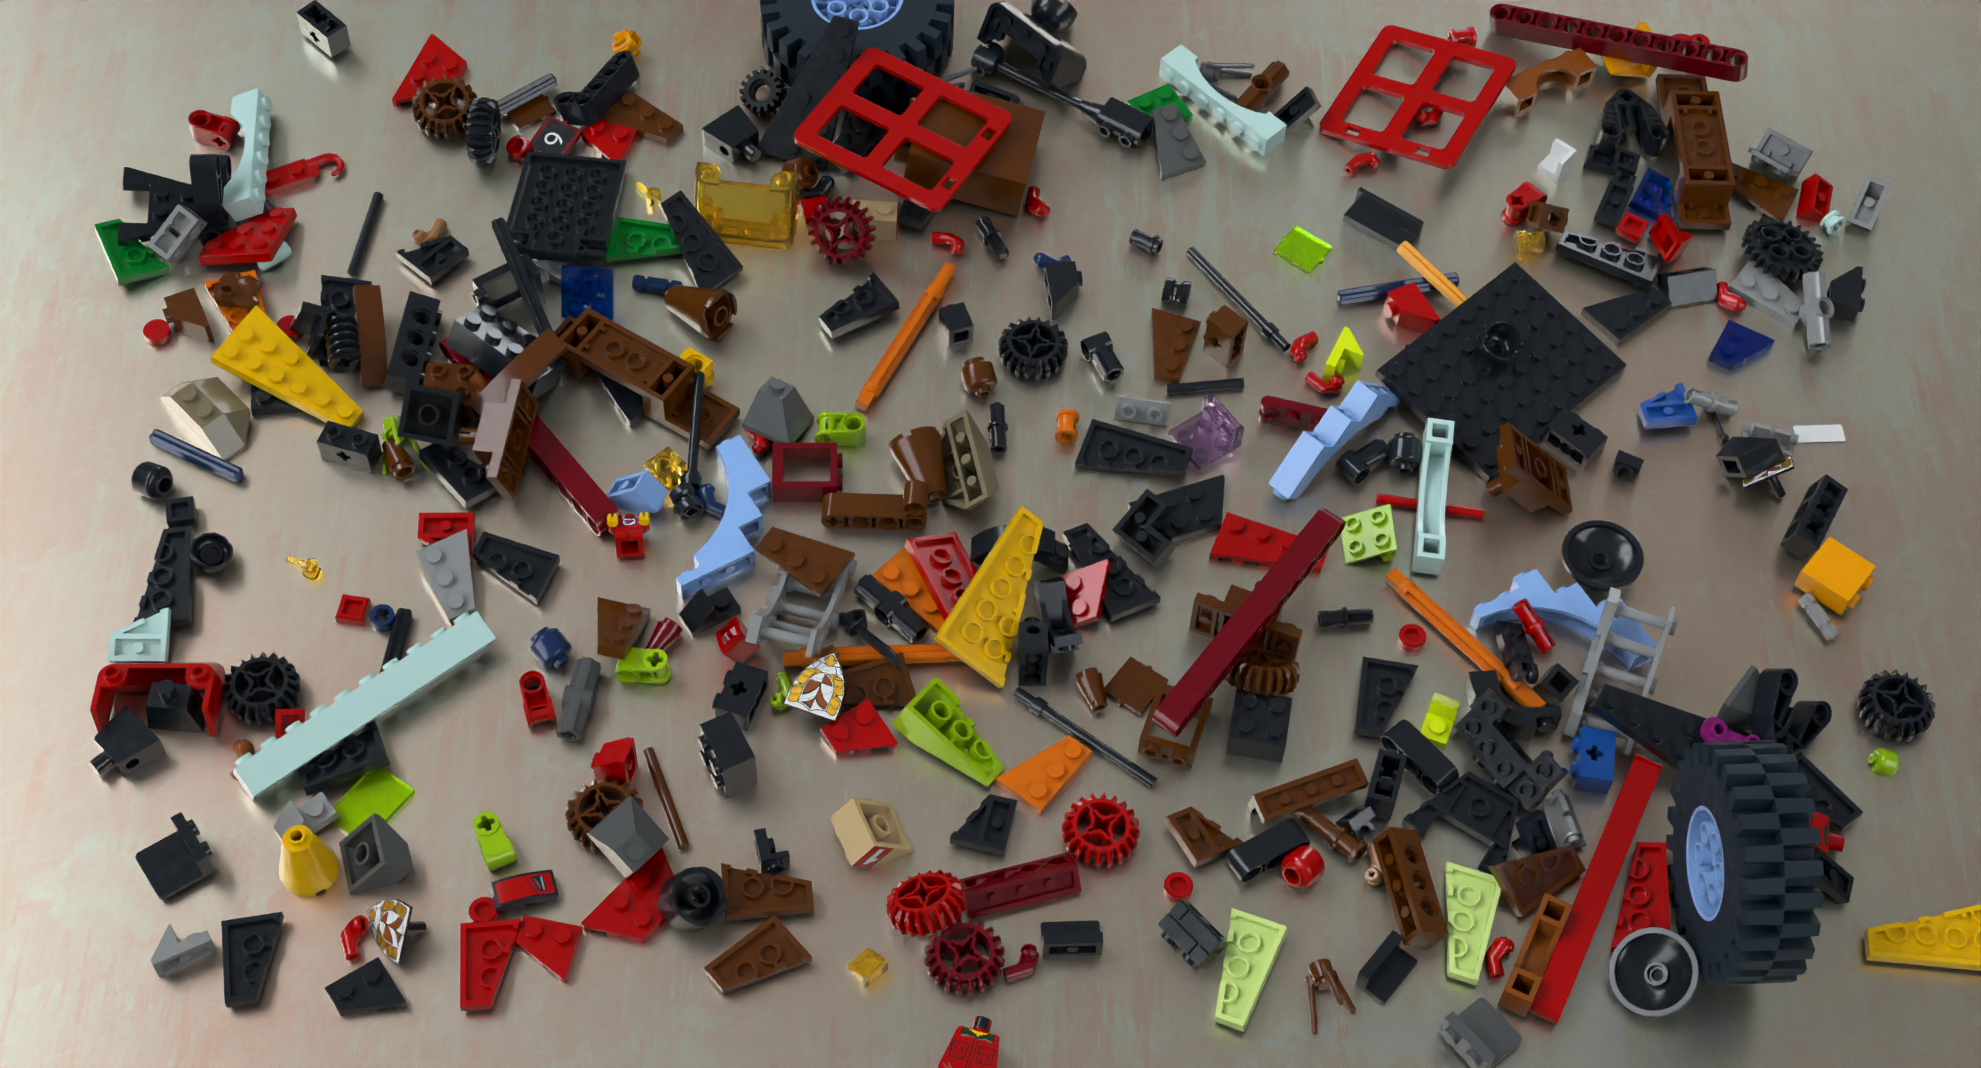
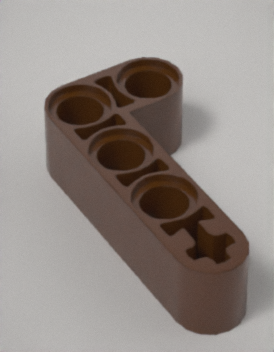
M910 480L904 483L903 495L835 492L825 494L822 498L821 523L825 527L834 529L922 530L927 525L928 486L923 481Z

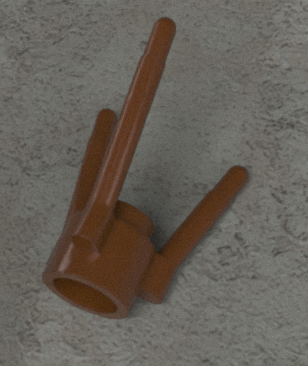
M1319 959L1312 962L1308 966L1310 975L1305 977L1308 986L1310 1021L1313 1035L1318 1034L1315 986H1318L1319 990L1330 988L1339 1005H1343L1345 1002L1352 1013L1356 1011L1349 995L1339 980L1337 972L1333 970L1329 959Z

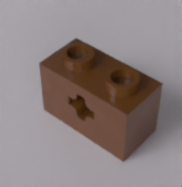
M1223 305L1218 311H1212L1206 319L1207 327L1203 336V352L1227 368L1243 353L1248 321L1226 305Z

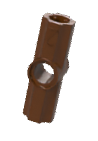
M1281 61L1272 62L1261 74L1255 75L1252 78L1251 85L1234 103L1256 112L1260 107L1269 104L1271 95L1289 77L1290 71Z

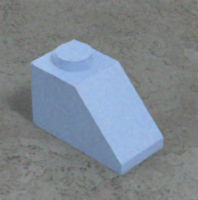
M645 470L616 478L606 495L615 506L638 515L640 512H643L644 515L645 512H658L663 507L664 498L669 491Z

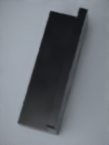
M1362 187L1357 190L1355 202L1343 216V222L1396 251L1398 246L1404 241H1408L1415 247L1420 240L1424 224L1419 218Z

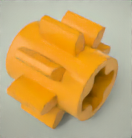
M625 28L612 36L615 40L612 43V49L615 54L621 51H631L633 57L641 53L638 47L642 45V41L635 31L630 30L628 32Z

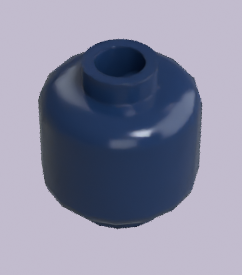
M544 627L530 639L532 642L530 652L543 668L548 669L555 666L556 669H559L570 660L568 654L572 646L558 628L549 629Z

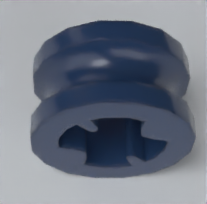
M380 604L372 608L369 613L372 628L380 633L392 630L395 619L393 608L386 604ZM384 615V618L387 617V620L382 622L381 619L378 620V617Z

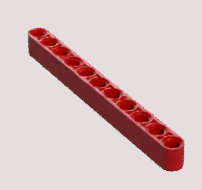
M1635 754L1528 1012L1557 1025L1663 766L1662 764Z

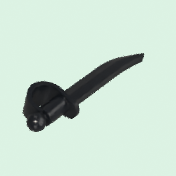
M863 609L840 613L839 621L849 628L848 634L851 637L857 635L887 658L896 669H899L900 662L895 651L867 630L866 612Z

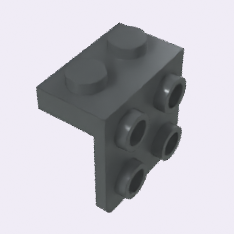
M1768 128L1756 149L1750 147L1748 150L1749 153L1753 154L1750 159L1766 167L1769 164L1773 165V172L1788 179L1790 176H1799L1813 153L1810 149L1771 128Z
M1478 998L1459 1015L1452 1011L1444 1018L1438 1032L1471 1068H1492L1519 1046L1522 1041V1036L1485 998Z

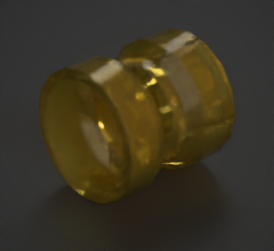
M1517 229L1515 231L1514 250L1517 255H1524L1526 252H1532L1533 254L1543 253L1545 247L1543 229H1533L1531 232H1527L1524 229Z

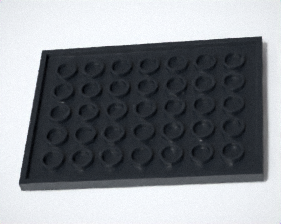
M1514 262L1377 369L1375 376L1425 424L1428 418L1455 421L1452 450L1488 482L1499 473L1496 446L1500 445L1499 439L1501 438L1499 426L1509 422L1535 443L1543 437L1547 425L1564 408L1571 412L1576 410L1621 373L1627 364L1523 268ZM1506 321L1513 324L1520 331L1523 343L1514 358L1509 362L1498 364L1488 360L1482 353L1480 339L1484 331L1491 324Z

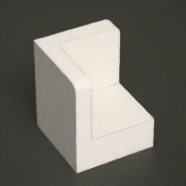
M1557 138L1552 144L1550 154L1538 165L1537 171L1558 183L1571 170L1577 150Z

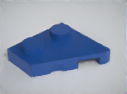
M1683 383L1676 384L1674 390L1667 394L1663 391L1657 394L1655 398L1648 399L1639 404L1638 414L1645 430L1696 425L1698 416L1693 405L1685 403L1684 394L1686 390Z

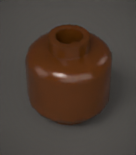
M802 156L789 160L783 165L781 178L790 190L801 191L802 189L811 188L817 183L818 169L812 159Z
M974 357L964 362L960 374L965 391L969 394H976L978 398L990 395L991 390L997 385V378L992 363L989 360H984V357Z

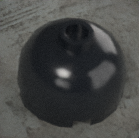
M1032 0L1029 7V14L1057 35L1067 31L1073 25L1078 15L1076 9L1067 0L1064 3L1059 0Z

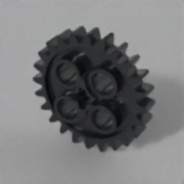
M1763 217L1759 222L1754 220L1752 225H1748L1741 238L1743 240L1741 247L1745 248L1743 254L1750 255L1748 261H1755V268L1762 267L1764 268V274L1771 272L1774 279L1779 275L1783 281L1787 277L1792 282H1795L1797 278L1803 281V274L1817 272L1823 261L1821 257L1824 252L1820 251V244H1815L1816 237H1808L1809 231L1802 232L1800 230L1801 225L1794 227L1792 226V221L1786 224L1782 218H1779L1778 222L1772 217H1769L1768 221Z

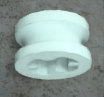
M1833 210L1822 219L1820 226L1823 229L1827 228L1826 232L1832 235L1844 226L1846 218L1840 216L1838 210Z

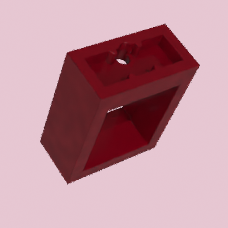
M837 442L773 443V502H822L825 494L843 491V475H838V469H843V453H837ZM784 461H830V481H784Z

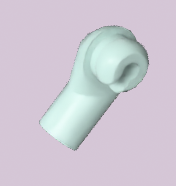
M283 241L273 261L256 262L260 270L263 272L289 258L291 247L288 246L287 242Z

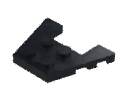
M124 167L123 190L150 191L147 223L119 222L118 246H127L129 241L139 239L141 243L150 241L151 237L156 234L178 204L188 207L196 214L191 184Z
M1468 771L1445 787L1432 800H1427L1418 810L1406 815L1401 825L1408 829L1417 830L1418 835L1424 838L1438 817L1443 818L1490 846L1477 870L1493 875L1488 866L1506 862L1519 800Z

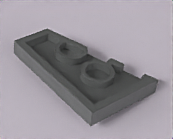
M1175 103L1153 110L1151 116H1153V131L1157 144V159L1160 165V180L1163 181L1205 167L1206 160Z

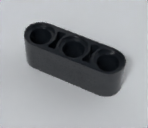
M1401 720L1381 736V743L1386 750L1407 756L1405 769L1431 794L1438 795L1445 787L1459 778L1456 766L1409 721Z
M1289 818L1234 847L1226 854L1225 860L1240 882L1246 883L1282 864L1283 859L1294 849L1303 845L1309 846L1311 841L1296 820Z

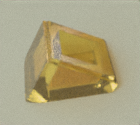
M867 948L847 964L846 968L867 988L888 970V961L875 951Z

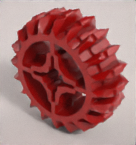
M1092 793L1089 796V801L1081 796L1078 805L1072 803L1070 812H1066L1064 815L1065 822L1062 823L1061 831L1064 833L1062 840L1063 843L1067 844L1066 849L1068 853L1075 852V861L1084 858V865L1086 867L1090 862H1093L1098 870L1101 863H1105L1108 869H1110L1113 861L1121 865L1123 857L1129 859L1132 855V850L1137 848L1140 831L1138 829L1139 821L1137 818H1134V810H1126V801L1118 804L1116 795L1109 800L1106 799L1105 793L1101 795L1100 799H1096ZM1086 819L1088 822L1087 828H1085V832L1080 834L1078 826ZM1122 828L1124 835L1118 842H1115L1114 834H1116L1118 829Z
M929 870L925 874L919 872L917 876H908L907 881H900L897 888L891 889V895L887 897L886 911L895 930H899L902 935L909 934L910 937H914L919 934L923 938L929 933L934 935L936 931H945L946 926H953L956 919L962 918V912L966 910V894L961 882H959L957 877H953L951 872L945 874L942 870H938L936 873Z

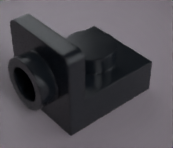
M766 828L754 830V844L761 874H778L785 869H789V851L776 852L774 840L767 837Z

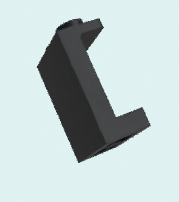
M525 254L521 258L540 302L544 304L545 298L540 270L530 256ZM508 263L472 279L474 291H471L477 307L486 302L495 307L497 311H500L523 300Z

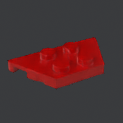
M431 34L393 96V106L401 107V102L412 101L413 95H417V87L423 88L424 81L432 83L433 77L441 80L442 75H444L446 80H450L454 76L456 82L462 79L468 68L467 62L437 36Z
M662 847L638 870L625 878L580 923L584 931L590 932L592 929L605 932L609 937L627 938L632 942L644 944L666 922L662 913L658 910L657 901L663 884L674 874Z

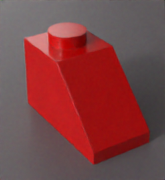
M1415 282L1387 292L1384 311L1394 321L1396 326L1424 334L1440 321L1439 316Z
M627 737L604 743L600 753H595L591 769L594 770L597 782L602 783V780L606 777L608 782L612 783L617 777L620 780V785L626 782L631 785L638 769L633 738Z

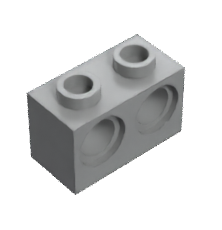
M178 204L147 245L167 261L177 264L208 223L188 207Z

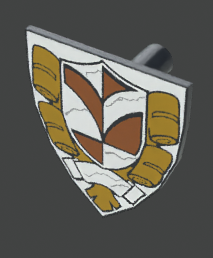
M1783 453L1786 459L1783 463L1748 478H1743V489L1767 480L1776 498L1784 497L1786 492L1778 475L1795 469L1791 456Z
M835 653L817 659L796 677L785 698V705L836 722L845 696V679L842 667Z
M384 899L375 903L367 911L370 928L381 951L395 963L401 964L407 934L425 933L426 923L424 921L410 922L413 907L398 899Z

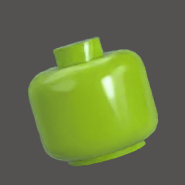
M1877 748L1868 757V763L1872 764V770L1876 774L1893 776L1899 769V756L1889 749Z

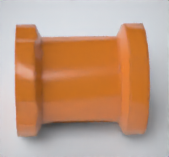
M1062 409L1056 413L1058 429L1055 433V439L1060 443L1072 444L1078 438L1076 424L1079 422V414L1072 409Z

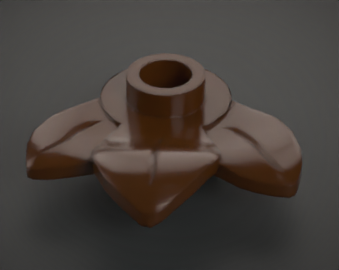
M229 272L220 278L219 285L213 289V298L221 307H232L234 305L240 308L255 307L259 305V301L253 295L262 288L263 283L254 277L245 276L241 278L238 272Z

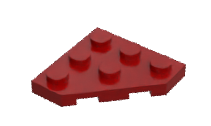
M282 207L270 209L213 238L205 244L198 256L201 265L273 261L297 218L295 209Z

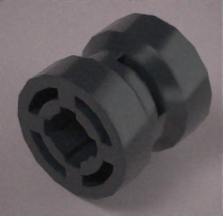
M1166 277L1161 302L1170 303L1173 301L1177 302L1179 306L1187 307L1192 282H1177L1175 278Z
M682 483L673 488L669 494L672 503L677 506L676 510L680 519L684 521L695 519L704 511V505L701 499L696 497L697 491L692 483Z

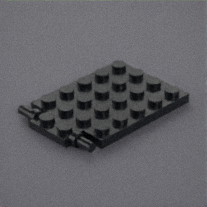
M527 151L507 219V226L513 239L520 241L515 242L520 255L528 254L531 259L560 261L564 263H577V261H587V259L605 260V250L588 249V247L607 249L627 170V160Z

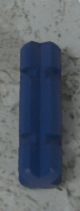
M634 275L632 280V288L634 290L643 291L644 288L646 292L665 294L673 285L683 284L681 281L672 280L668 282L669 279L649 276L646 279L643 275Z

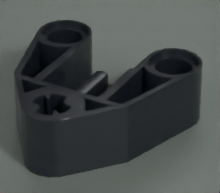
M1619 89L1605 103L1598 121L1594 145L1598 152L1612 154L1617 148L1622 133L1625 132L1626 136H1630L1632 132L1637 134L1641 149L1646 155L1658 157L1663 153L1670 136V131L1651 104L1629 89Z
M191 154L189 167L196 214L205 220L208 226H212L215 229H227L230 214L223 207L224 187L231 179L230 156Z
M1766 668L1760 674L1752 708V734L1757 735L1760 740H1775L1776 743H1783L1787 746V754H1793L1807 748L1831 721L1832 709L1826 701L1800 700L1794 707H1790L1791 699L1798 686L1797 673L1791 668Z

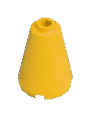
M295 825L288 828L282 837L279 876L285 888L289 892L303 897H312L323 889L325 891L329 889L337 879L340 868L335 852L308 827Z

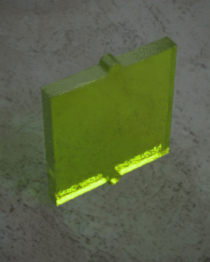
M1295 225L1286 236H1282L1281 242L1273 250L1272 254L1310 275L1318 264H1323V260L1332 250V246Z

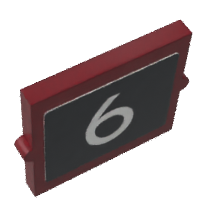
M548 115L530 141L532 144L531 152L569 155L583 134V131L569 125L567 121L562 122Z

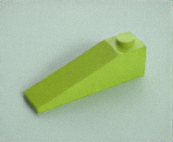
M935 676L905 706L891 724L915 745L988 787L1004 770V767L988 742L981 739L973 728L976 724L971 717L967 718L960 708L961 701L957 695Z

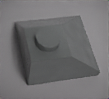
M771 377L758 390L742 423V428L775 443H794L814 422V416L794 386Z
M1753 665L1749 667L1724 701L1717 715L1727 726L1742 731L1752 730L1751 713L1760 677L1758 669Z
M631 795L587 833L589 838L625 878L638 870L669 840L666 834Z
M373 813L339 842L349 894H358L396 884L413 870L408 843L379 814Z

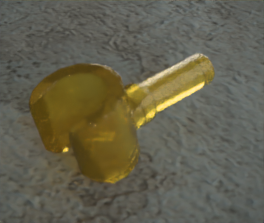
M635 181L634 185L646 196L647 205H654L652 197H656L661 201V191L658 188L652 187L648 189L640 181Z
M289 555L286 557V562L303 568L302 575L311 580L318 578L321 568L315 559L309 558L305 561Z

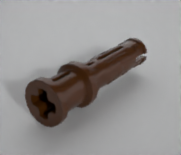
M1310 807L1293 813V815L1328 840L1327 844L1332 850L1337 849L1348 857V862L1352 865L1365 853L1368 847L1366 842L1358 841L1348 833V829L1345 826L1337 827L1314 808Z

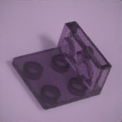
M1211 392L1203 397L1201 412L1169 430L1168 436L1175 443L1193 448L1190 461L1200 470L1239 448L1242 442L1244 427Z

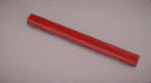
M1377 493L1376 504H1391L1394 507L1417 510L1418 499ZM1446 503L1445 514L1483 520L1484 509Z

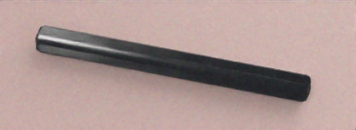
M500 217L492 220V229L538 335L540 336L548 328L553 331L505 219Z

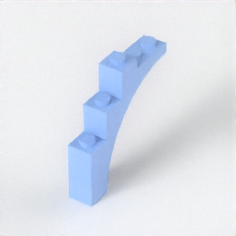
M1534 569L1528 573L1521 572L1516 575L1512 580L1510 591L1501 593L1495 600L1488 603L1485 601L1478 604L1473 610L1470 625L1475 632L1493 626L1497 620L1521 622L1512 610V606L1519 600L1526 598L1537 616L1541 617L1545 623L1576 631L1593 640L1594 635L1600 637L1599 634H1596V630L1606 600L1601 601L1595 606L1578 583L1569 587L1566 585L1562 586L1554 592L1538 570ZM1619 616V618L1613 617L1609 630L1614 631V635L1656 648L1657 644L1639 622ZM1609 645V647L1603 646L1629 672L1652 660V658Z

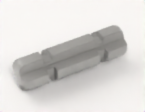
M1811 593L1801 596L1799 603L1807 610V614L1816 626L1822 630L1821 632L1828 641H1833L1839 637V629L1834 623L1832 624V620L1817 603Z

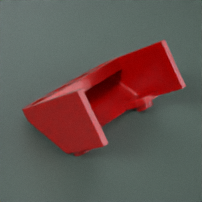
M215 662L119 663L107 665L98 673L90 707L97 731L99 733L110 720L116 692H150L153 682L169 679L173 683L187 684L190 688L196 689L197 692H205L202 712L210 737H216L224 693L222 685L226 683L225 669L221 664Z

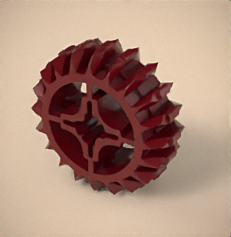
M837 196L835 201L829 198L825 201L826 205L823 203L817 206L818 211H814L811 214L815 219L808 223L810 227L814 228L808 232L809 236L815 237L811 241V245L815 246L818 244L819 248L816 254L826 253L824 256L826 261L833 257V264H838L840 260L843 265L849 264V261L856 263L859 261V257L864 258L867 255L866 251H870L873 248L870 242L876 240V236L870 232L875 231L876 226L869 225V222L874 220V217H866L865 213L868 212V208L865 207L860 210V201H856L852 205L851 197L845 198L844 202L841 196ZM832 212L847 214L842 220L835 217L832 219L828 216ZM854 220L856 221L859 227L860 233L856 231L854 228ZM845 224V226L843 227L844 235L839 238V236L841 235L840 227ZM825 229H826V230L830 233V235H831V240H830V241H829V239H828L827 236H826ZM846 242L848 244L853 243L856 247L853 249H840L838 245Z
M972 917L967 920V923H962L961 918L956 919L955 925H948L945 927V931L939 930L935 932V935L929 936V945L925 947V955L927 956L925 958V966L930 967L928 975L936 977V986L945 983L944 990L946 993L954 988L956 989V995L959 997L962 990H967V994L971 997L973 989L976 988L979 992L983 993L985 991V984L992 987L995 981L994 978L1001 976L1000 968L1005 963V959L1002 957L1005 949L1003 946H1000V936H993V927L984 930L985 923L983 920L974 925ZM977 943L985 949L989 959L982 957V953L976 950ZM941 953L946 955L947 959L953 963L952 970L943 963L940 957Z

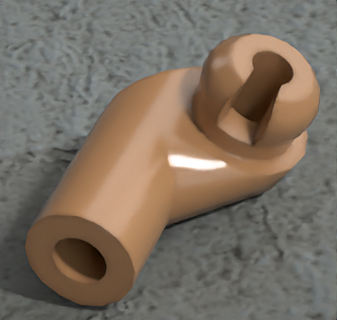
M438 218L435 220L430 231L425 232L423 229H416L412 233V239L418 246L428 241H437L445 231L447 223L443 219Z
M1373 844L1366 848L1372 863L1365 872V878L1369 884L1378 885L1383 882L1384 877Z

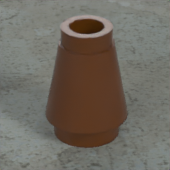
M394 438L384 441L382 448L390 474L394 475L397 479L410 476L415 470L413 458L400 444H396Z
M1096 667L1087 668L1077 673L1076 685L1092 711H1099L1107 707L1102 673L1098 672Z

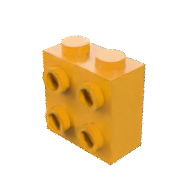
M1829 536L1801 570L1794 585L1805 593H1811L1816 600L1842 615L1847 607L1850 609L1854 608L1861 598V595L1858 594L1861 590L1866 592L1875 580L1871 575L1876 566Z

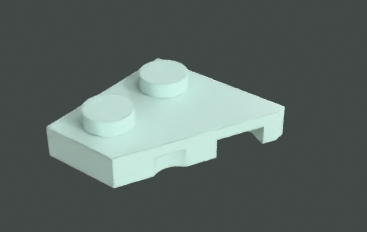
M163 608L159 613L147 619L142 618L133 622L127 628L122 627L110 633L108 661L110 663H168L171 609Z

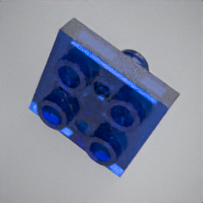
M562 265L561 317L567 318L570 315L578 318L586 309L584 305L587 307L591 305L590 309L613 320L615 314V268Z

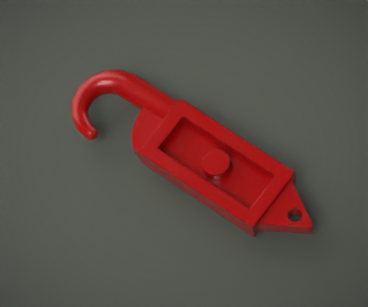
M326 153L266 171L265 196L269 198L313 183L319 176L320 170L318 166L330 162L338 165L337 169L331 173L332 176H337L345 167L344 160L337 154Z

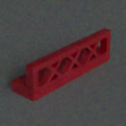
M1068 852L959 879L966 894L965 911L968 919L1082 891L1078 866Z

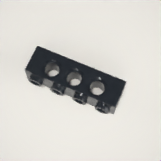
M410 291L383 385L384 389L405 394L406 383L423 385L425 373L422 372V368L427 366L432 352H428L427 349L428 346H434L437 332L433 331L434 325L439 326L443 311L438 310L441 300Z

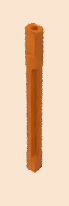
M945 262L934 281L928 285L860 390L861 394L855 403L856 408L866 412L872 402L878 398L943 297L947 285L955 274V266Z
M1394 568L1385 576V582L1481 670H1496L1500 687L1521 706H1547L1548 703L1523 680L1519 682L1512 681L1503 662L1398 569Z
M940 644L888 645L896 654L903 652L906 664L963 662ZM871 646L835 647L840 654L837 659L841 666H857L885 658ZM807 648L784 650V666H809L811 658L805 657Z

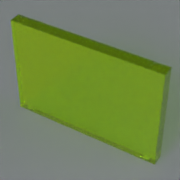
M383 767L369 772L333 807L339 818L331 822V824L349 835L373 813L379 814L388 822L405 802L413 796L415 790Z

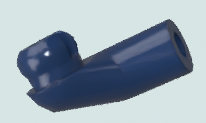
M1041 252L1035 254L1033 258L1036 267L1043 271L1046 263L1071 261L1069 255L1056 259Z
M709 483L701 485L697 491V496L704 505V511L722 518L726 505L715 500V487Z

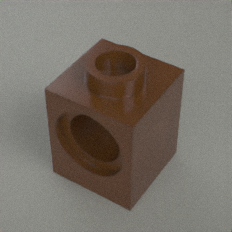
M1531 200L1525 225L1563 233L1568 223L1569 209Z

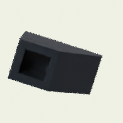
M1857 266L1831 281L1827 289V297L1832 301L1835 309L1834 315L1831 318L1854 322L1857 313L1863 311L1865 298L1861 297L1866 285V278H1862L1863 267Z
M1733 436L1716 455L1725 477L1748 478L1779 465L1786 460L1776 438Z

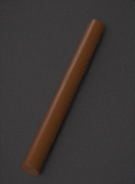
M646 748L643 750V755L678 849H686L690 844L654 748Z

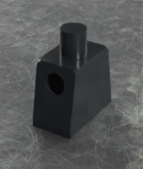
M739 105L702 128L703 145L730 163H736L743 157H746L751 162H755L761 155V150L757 148L759 131Z
M1027 617L1023 622L1019 623L1018 686H1046L1049 653L1047 623L1040 622L1036 617ZM1028 654H1037L1038 660L1030 663Z
M169 679L153 682L146 703L148 728L203 733L205 718L202 712L203 698L196 689L190 688L187 684L173 683Z
M125 706L94 737V742L100 754L88 763L99 776L112 766L122 776H127L160 758L166 752L160 739Z

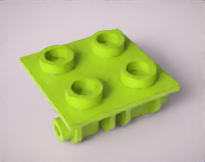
M1391 504L1341 517V519L1346 521V525L1341 533L1346 564L1375 556H1380L1385 562H1390L1394 559L1395 551L1398 550Z

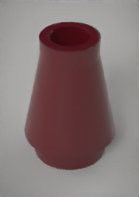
M665 617L662 621H658L645 649H661L665 652L681 638L682 628L670 618Z

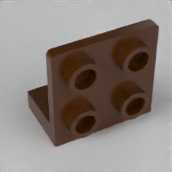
M428 363L423 385L466 393L461 425L477 426L478 414L470 406L475 399L476 388L468 378L477 371L480 372V368L474 364Z

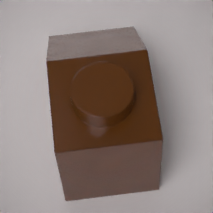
M194 288L164 297L167 308L162 309L168 324L173 323L177 333L208 343L214 342L209 323Z

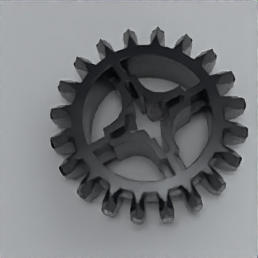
M487 97L474 98L470 103L466 123L468 157L472 163L493 165L499 153L502 121L500 107L495 99Z
M1028 316L1026 321L1018 318L1016 324L1010 322L1008 329L1003 330L1002 337L999 339L998 355L1001 358L1002 366H1007L1008 373L1015 372L1017 378L1024 375L1027 381L1030 377H1035L1038 382L1040 376L1048 379L1050 373L1056 375L1059 368H1063L1068 356V342L1065 339L1064 331H1059L1058 324L1051 326L1049 319L1042 322L1040 316L1036 320H1031Z
M262 651L258 658L250 654V660L244 661L240 659L239 667L231 666L230 671L232 674L225 675L226 683L222 685L223 700L227 704L229 712L232 715L235 714L239 721L245 719L249 725L255 720L260 726H262L264 720H269L273 724L275 709H293L292 703H299L298 694L301 693L302 689L300 676L292 663H288L284 656L278 659L274 652L267 657ZM282 679L284 683L278 692L276 688L278 687V682ZM244 686H247L246 695L241 698V691Z
M1895 669L1891 674L1886 670L1881 672L1880 675L1875 673L1864 682L1862 689L1858 693L1857 709L1861 710L1859 718L1867 719L1865 727L1873 726L1875 728L1874 735L1881 732L1884 734L1885 740L1892 736L1897 743L1902 738L1906 742L1912 740L1913 737L1918 738L1929 729L1931 722L1935 718L1934 710L1936 703L1931 701L1933 693L1925 692L1927 684L1919 685L1918 677L1914 679L1909 678L1908 671L1903 675H1899L1897 669Z

